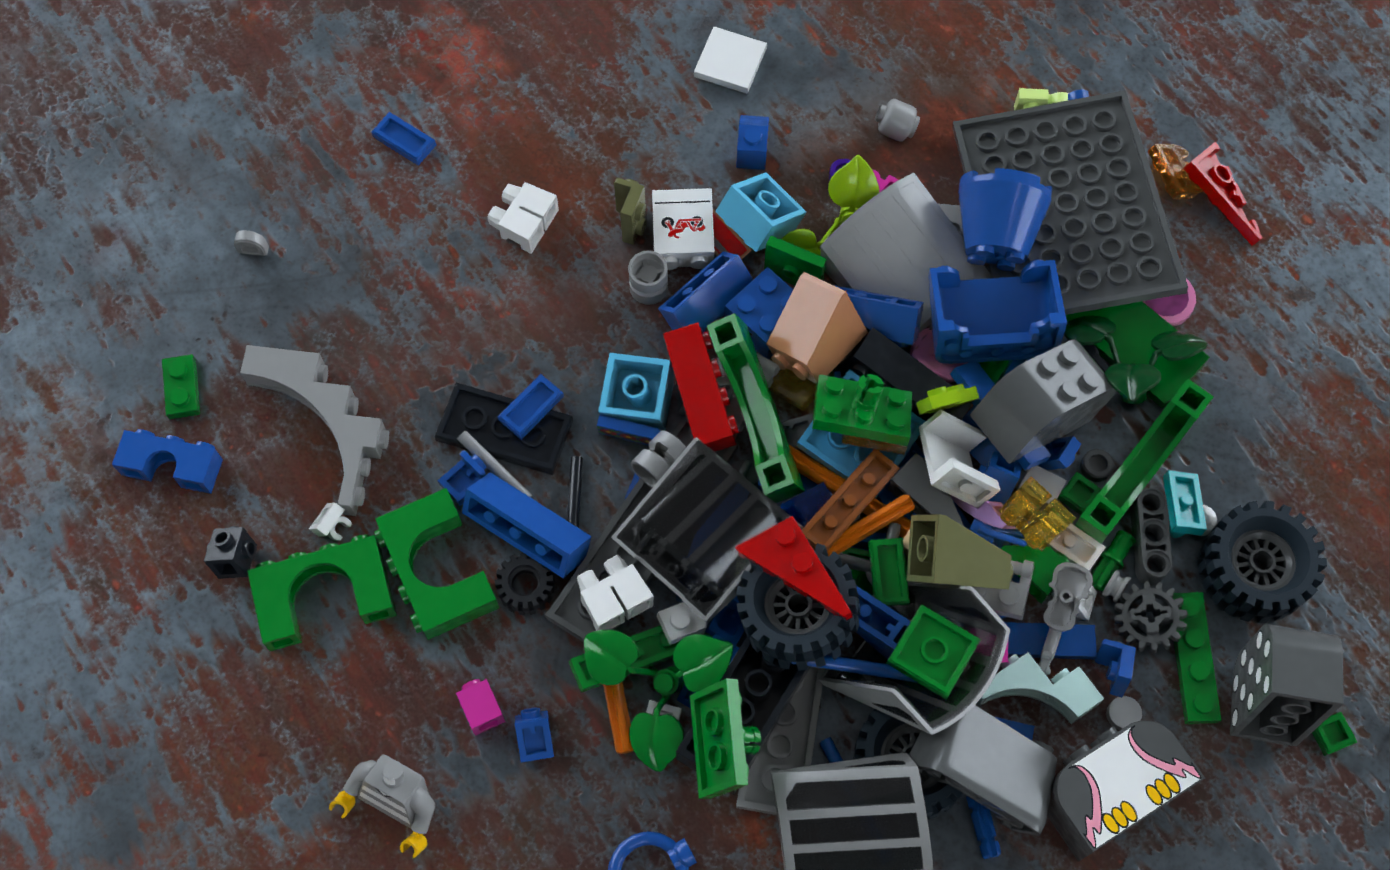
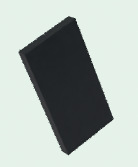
M456 382L435 434V440L468 450L457 440L464 431H467L494 458L554 475L573 422V416L550 410L521 440L498 420V416L515 399Z

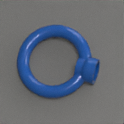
M647 831L636 833L622 841L611 856L608 870H621L626 857L636 848L646 845L656 846L666 851L675 866V870H689V867L696 864L697 861L685 838L675 842L662 833Z

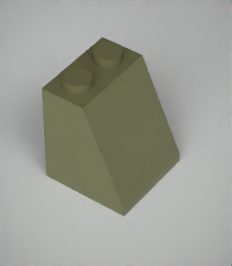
M911 515L906 581L1009 590V585L1013 578L1010 554L946 515Z

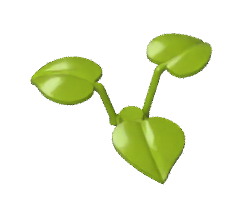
M856 155L831 177L828 185L829 196L841 209L839 217L835 219L834 224L819 242H817L815 234L809 229L793 230L783 236L781 240L821 256L820 246L854 212L879 193L877 178L868 163L860 155Z

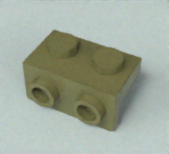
M616 178L614 182L616 211L620 213L622 241L634 245L637 236L643 235L647 224V219L645 218V188L635 180Z

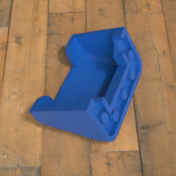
M1037 259L1030 261L1022 269L1021 276L972 280H960L959 271L950 266L930 268L928 278L935 359L939 363L956 364L1032 359L1061 345L1067 319L1055 260L1043 261Z

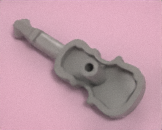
M1070 562L1057 565L1053 572V580L1049 583V587L1054 590V597L1051 601H1048V608L1043 616L1045 623L1049 626V631L1041 652V661L1038 664L1046 676L1051 673L1049 665L1054 659L1062 632L1069 631L1074 627L1075 617L1079 613L1077 604L1081 599H1088L1087 593L1093 583V576L1088 569Z

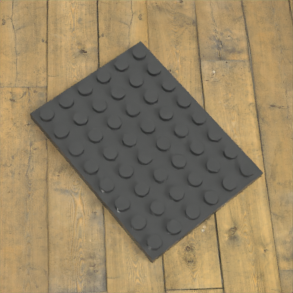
M1126 90L953 121L952 129L964 174L973 170L977 171L978 175L995 173V168L1012 169L1040 177V184L1052 186L1050 206L1027 260L1021 264H1016L1013 271L1000 270L996 267V264L987 263L991 278L1021 276L1022 269L1030 261L1037 259L1043 261L1055 260L1066 315L1187 293L1188 284Z

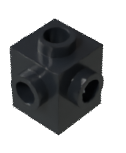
M231 526L229 528L214 529L211 540L206 548L204 562L218 579L248 577L247 570H250L252 560L256 556L257 544L243 527Z

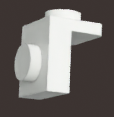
M684 602L657 613V619L669 645L679 642L684 637L692 634L704 635L707 628L706 625H708Z

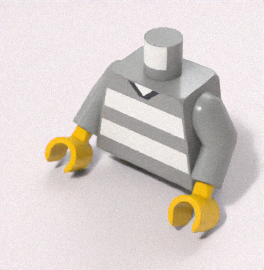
M384 754L380 756L377 762L369 760L359 763L344 785V791H341L330 803L329 810L331 811L336 804H339L344 808L341 818H345L355 806L356 800L354 796H358V799L411 828L413 833L401 842L400 851L404 853L412 846L414 849L413 858H415L427 847V840L423 834L428 832L435 809V802L429 795L424 777Z

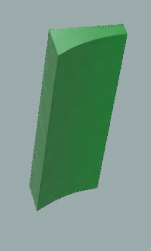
M1143 301L1066 315L1067 322L1078 317L1092 315L1111 320L1116 325V331L1109 335L1114 339L1121 363L1129 365L1132 363L1136 365L1149 364L1152 353L1156 351L1152 348V339L1164 332L1178 331ZM1103 340L1100 343L1094 344L1099 351V355L1111 366L1114 365L1115 362L1108 342ZM1203 351L1195 356L1179 361L1166 360L1163 356L1158 357L1154 367L1161 372V380L1155 387L1147 391V396L1163 409L1187 378L1192 380L1210 357Z

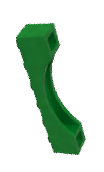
M733 313L707 325L715 352L727 374L741 408L752 445L755 469L764 495L773 502L779 503L805 492L747 324Z
M1187 378L1074 526L1102 544L1214 396Z

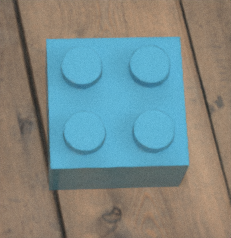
M766 172L731 185L715 211L724 220L725 224L731 227L744 240L745 244L755 252L766 248V243L770 236L781 239L787 233L795 230L807 213Z
M609 353L599 414L665 430L675 379L671 360Z

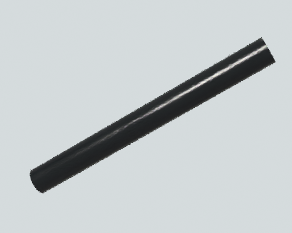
M573 456L570 463L567 521L579 528L583 457ZM576 568L563 579L570 580L576 572Z

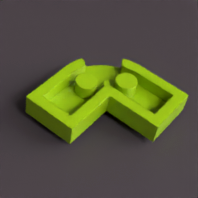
M963 384L948 388L943 386L927 391L928 397L916 402L919 415L927 412L933 413L940 409L944 410L979 399L976 386L966 389Z

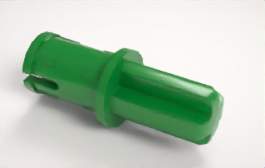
M1122 530L1117 531L1107 551L1102 552L1099 556L1101 560L1092 574V586L1096 590L1103 592L1113 573L1124 567L1123 560L1136 542V539L1131 534Z

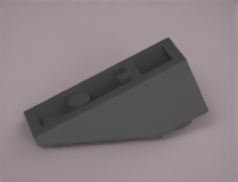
M916 453L891 478L888 490L897 498L908 494L915 504V509L912 511L916 515H946L963 525L950 494L931 486L925 457L922 458Z

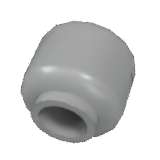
M893 98L886 106L883 104L879 106L875 121L879 122V133L902 142L907 137H913L919 125L920 117L917 116V110L914 106Z

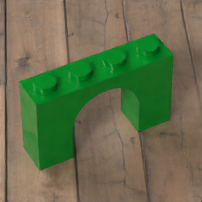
M447 488L375 518L379 529L374 531V534L381 549L387 547L391 557L387 558L386 562L393 577L398 574L403 585L397 588L404 604H412L415 613L409 616L417 633L423 631L426 638L430 640L499 609L498 602L484 571L446 587L429 586L418 580L414 575V560L419 549L427 541L463 525Z
M358 535L353 537L351 542L340 545L337 543L326 544L315 552L308 554L306 552H297L289 555L286 560L261 562L256 565V568L247 570L262 643L269 651L302 643L295 612L296 596L305 582L322 573H337L345 576L352 582L359 615L365 624L397 616L382 550L375 535Z

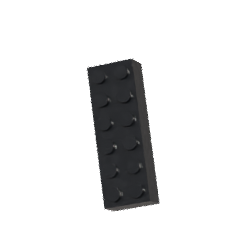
M797 604L791 611L801 613L808 606L806 604ZM746 637L721 680L726 678L738 679L739 692L742 697V726H756L761 734V742H750V744L760 746L759 751L756 754H745L746 762L750 769L809 671L810 666H807L808 670L798 671L797 664H790V668L785 669L780 667L777 658L771 664L764 659L762 651L758 653L755 651L750 639ZM691 726L676 751V760L696 771L693 727ZM737 789L731 791L730 793H732V794L734 795V794L736 793Z

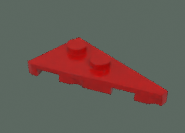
M1214 142L1183 169L1188 173L1191 181L1205 192L1209 201L1219 208L1249 244L1253 246L1263 237L1260 234L1256 221H1248L1242 209L1247 203L1238 184L1233 179L1229 166L1220 164L1215 154L1220 148Z
M793 516L735 547L741 558L751 560L762 567L763 571L767 574L780 578L785 585L821 603L826 610L834 615L842 616L846 620L853 617L850 608Z

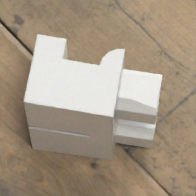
M526 182L522 187L507 184L501 197L502 202L510 206L507 211L494 206L487 216L488 222L500 230L502 239L507 240L509 238L520 244L521 249L532 254L544 235V230H547L559 211L557 195Z
M615 555L604 563V568L609 577L600 582L593 570H587L577 576V582L581 591V603L590 615L596 631L610 630L625 622V616L629 620L653 607L654 596L634 565L628 566L619 555Z

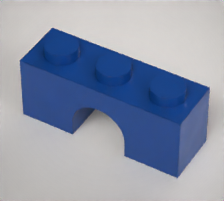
M137 429L136 432L124 430L112 465L122 476L152 482L154 473L161 464L176 462L173 478L181 488L212 494L223 459L215 447L209 443L198 441L196 444H191L176 436L167 435L166 438L155 436L150 431Z

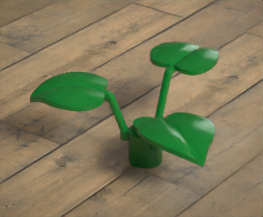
M603 629L593 631L585 636L586 666L591 676L599 683L604 685L619 684L625 680L628 671L633 674L654 677V688L662 695V698L655 707L654 714L642 712L634 717L629 732L632 748L637 757L646 766L657 772L663 771L676 758V751L684 739V730L680 722L670 714L660 715L666 702L671 699L672 694L682 690L684 684L688 690L698 692L719 682L730 664L733 643L703 634L686 636L678 642L674 650L673 661L675 666H669L659 671L657 669H643L632 666L638 658L639 649L632 638L622 632Z

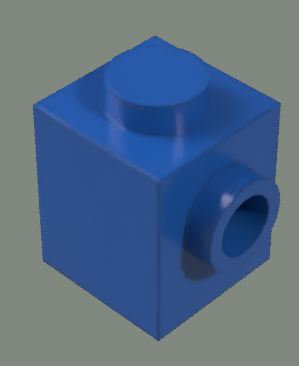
M993 451L987 465H980L978 471L992 477L999 483L1000 491L988 501L1001 502L1006 506L1020 478L1022 466L1017 460L1008 464L1004 457L996 451Z

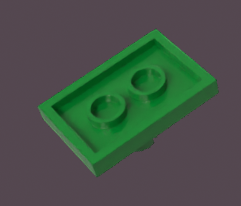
M819 374L816 383L812 429L908 446L911 437L912 392L884 387L882 379L873 374H867V377L862 375L859 381Z
M726 678L690 695L699 799H712L747 786L749 767L745 754H756L760 749V746L757 744H750V742H761L759 729L756 726H742V697L739 692L738 679Z

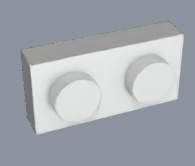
M1054 511L1049 513L1035 533L1047 539L1045 543H1038L1044 547H1051L1055 552H1061L1068 558L1070 563L1081 565L1088 570L1092 568L1106 548Z

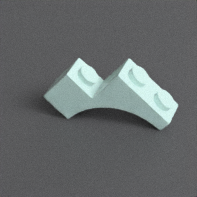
M1027 652L1020 658L1017 654H1014L1008 658V663L1003 662L1000 665L1003 670L995 675L990 686L976 704L979 707L990 700L1005 696L1029 697L1052 706L1070 724H1073L1097 707L1104 698L1080 667L1071 672L1065 668L1050 681L1029 652Z

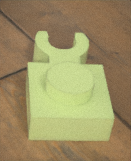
M1019 88L1014 103V110L1068 101V93L1057 92L1049 94L1048 89Z

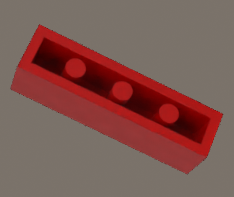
M699 322L663 333L693 438L697 437L714 452L737 445L734 434L739 433V429L734 415L728 416L725 406L731 403L725 386L719 388L717 378L721 377L722 374L717 358L711 360L708 350L714 349L709 332H702Z

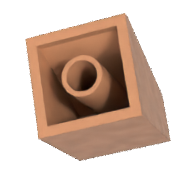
M804 272L799 277L766 344L773 354L771 357L772 361L779 365L780 369L785 370L787 368L793 371L801 380L805 381L808 379L817 383L819 374L828 376L866 336L868 331L846 291Z

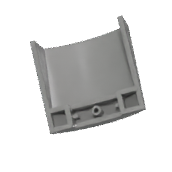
M915 173L898 180L866 202L845 220L820 246L821 256L827 259L825 272L838 286L924 302L919 333L932 324L928 278L930 268L950 266L959 271L960 280L991 278V274L984 265H973L967 262L968 256L965 253L964 238Z

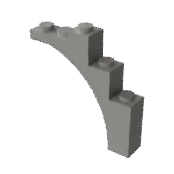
M247 345L240 371L246 384L271 389L298 400L317 414L333 433L338 443L344 471L338 505L345 509L344 515L356 516L358 506H362L365 499V488L362 485L364 476L368 477L370 474V458L381 459L382 449H387L389 431L386 430L382 419L356 416L359 406L358 398L355 397L351 386L326 383L328 379V366L325 365L320 353Z

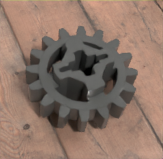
M1145 581L1144 589L1141 590L1135 584L1131 585L1132 594L1129 595L1123 592L1121 599L1124 604L1116 603L1115 610L1121 614L1114 616V623L1123 624L1118 629L1119 636L1128 635L1126 643L1128 646L1134 642L1139 643V652H1143L1146 646H1150L1152 653H1157L1158 645H1162L1166 650H1169L1170 639L1175 642L1180 641L1181 636L1177 630H1186L1187 624L1180 620L1187 618V610H1179L1184 600L1182 598L1173 599L1175 591L1173 588L1167 592L1162 591L1161 582H1158L1156 588H1151L1149 582ZM1155 598L1162 600L1168 606H1162ZM1142 599V603L1137 609L1129 611L1136 601ZM1146 612H1153L1155 622H1148ZM1172 623L1169 630L1159 636L1161 628ZM1133 628H1139L1146 633V636L1137 633Z

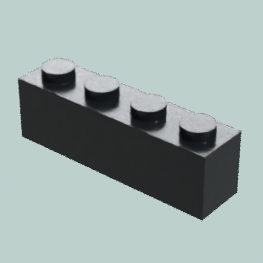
M872 328L859 342L844 364L860 377L862 375L867 377V374L878 376L884 382V387L911 391V412L925 421L936 412H927L919 415L916 402L927 398V391L943 386H946V388L952 387V385L875 328ZM972 402L944 409L943 411L962 420L971 407Z

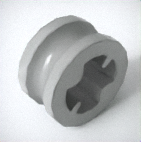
M1116 570L1108 581L1102 595L1105 597L1108 595L1112 596L1113 602L1117 603L1131 578L1128 576L1125 578L1121 577L1120 572Z

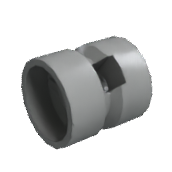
M642 251L635 254L628 265L630 293L639 303L645 305L656 304L666 296L668 291L667 262L657 252Z
M662 430L649 442V450L643 449L631 461V467L644 483L653 488L686 447L673 434Z

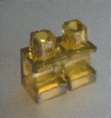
M1030 476L999 509L1001 513L1000 519L1008 526H1015L1024 535V540L1032 549L1038 548L1042 552L1074 522L1076 517L1055 498L1041 511L1040 509L1052 495Z

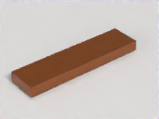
M873 449L802 529L813 550H815L817 543L826 546L828 551L900 469L878 449Z

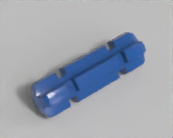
M966 796L968 807L973 811L971 818L977 840L981 841L979 847L982 857L984 859L998 857L1001 854L999 842L995 841L994 838L997 835L990 810Z

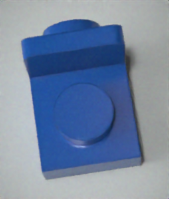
M1104 639L1097 651L1095 662L1108 666L1106 679L1111 680L1109 694L1122 698L1132 680L1136 648L1118 641Z
M538 707L522 710L520 712L521 715L515 716L514 723L521 763L554 757L548 711H540Z

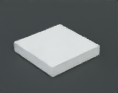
M713 27L694 70V77L748 94L767 49V43Z

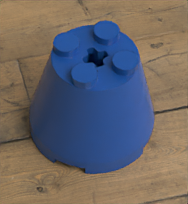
M995 168V173L978 175V172L973 170L962 175L958 194L965 253L968 256L967 262L973 265L996 264V267L1000 270H1015V265L1025 262L1029 256L1051 203L1052 186L1040 184V177L1012 169Z

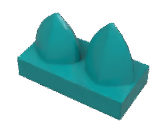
M1168 470L1163 476L1170 521V536L1173 538H1179L1185 534L1201 536L1207 530L1198 474Z

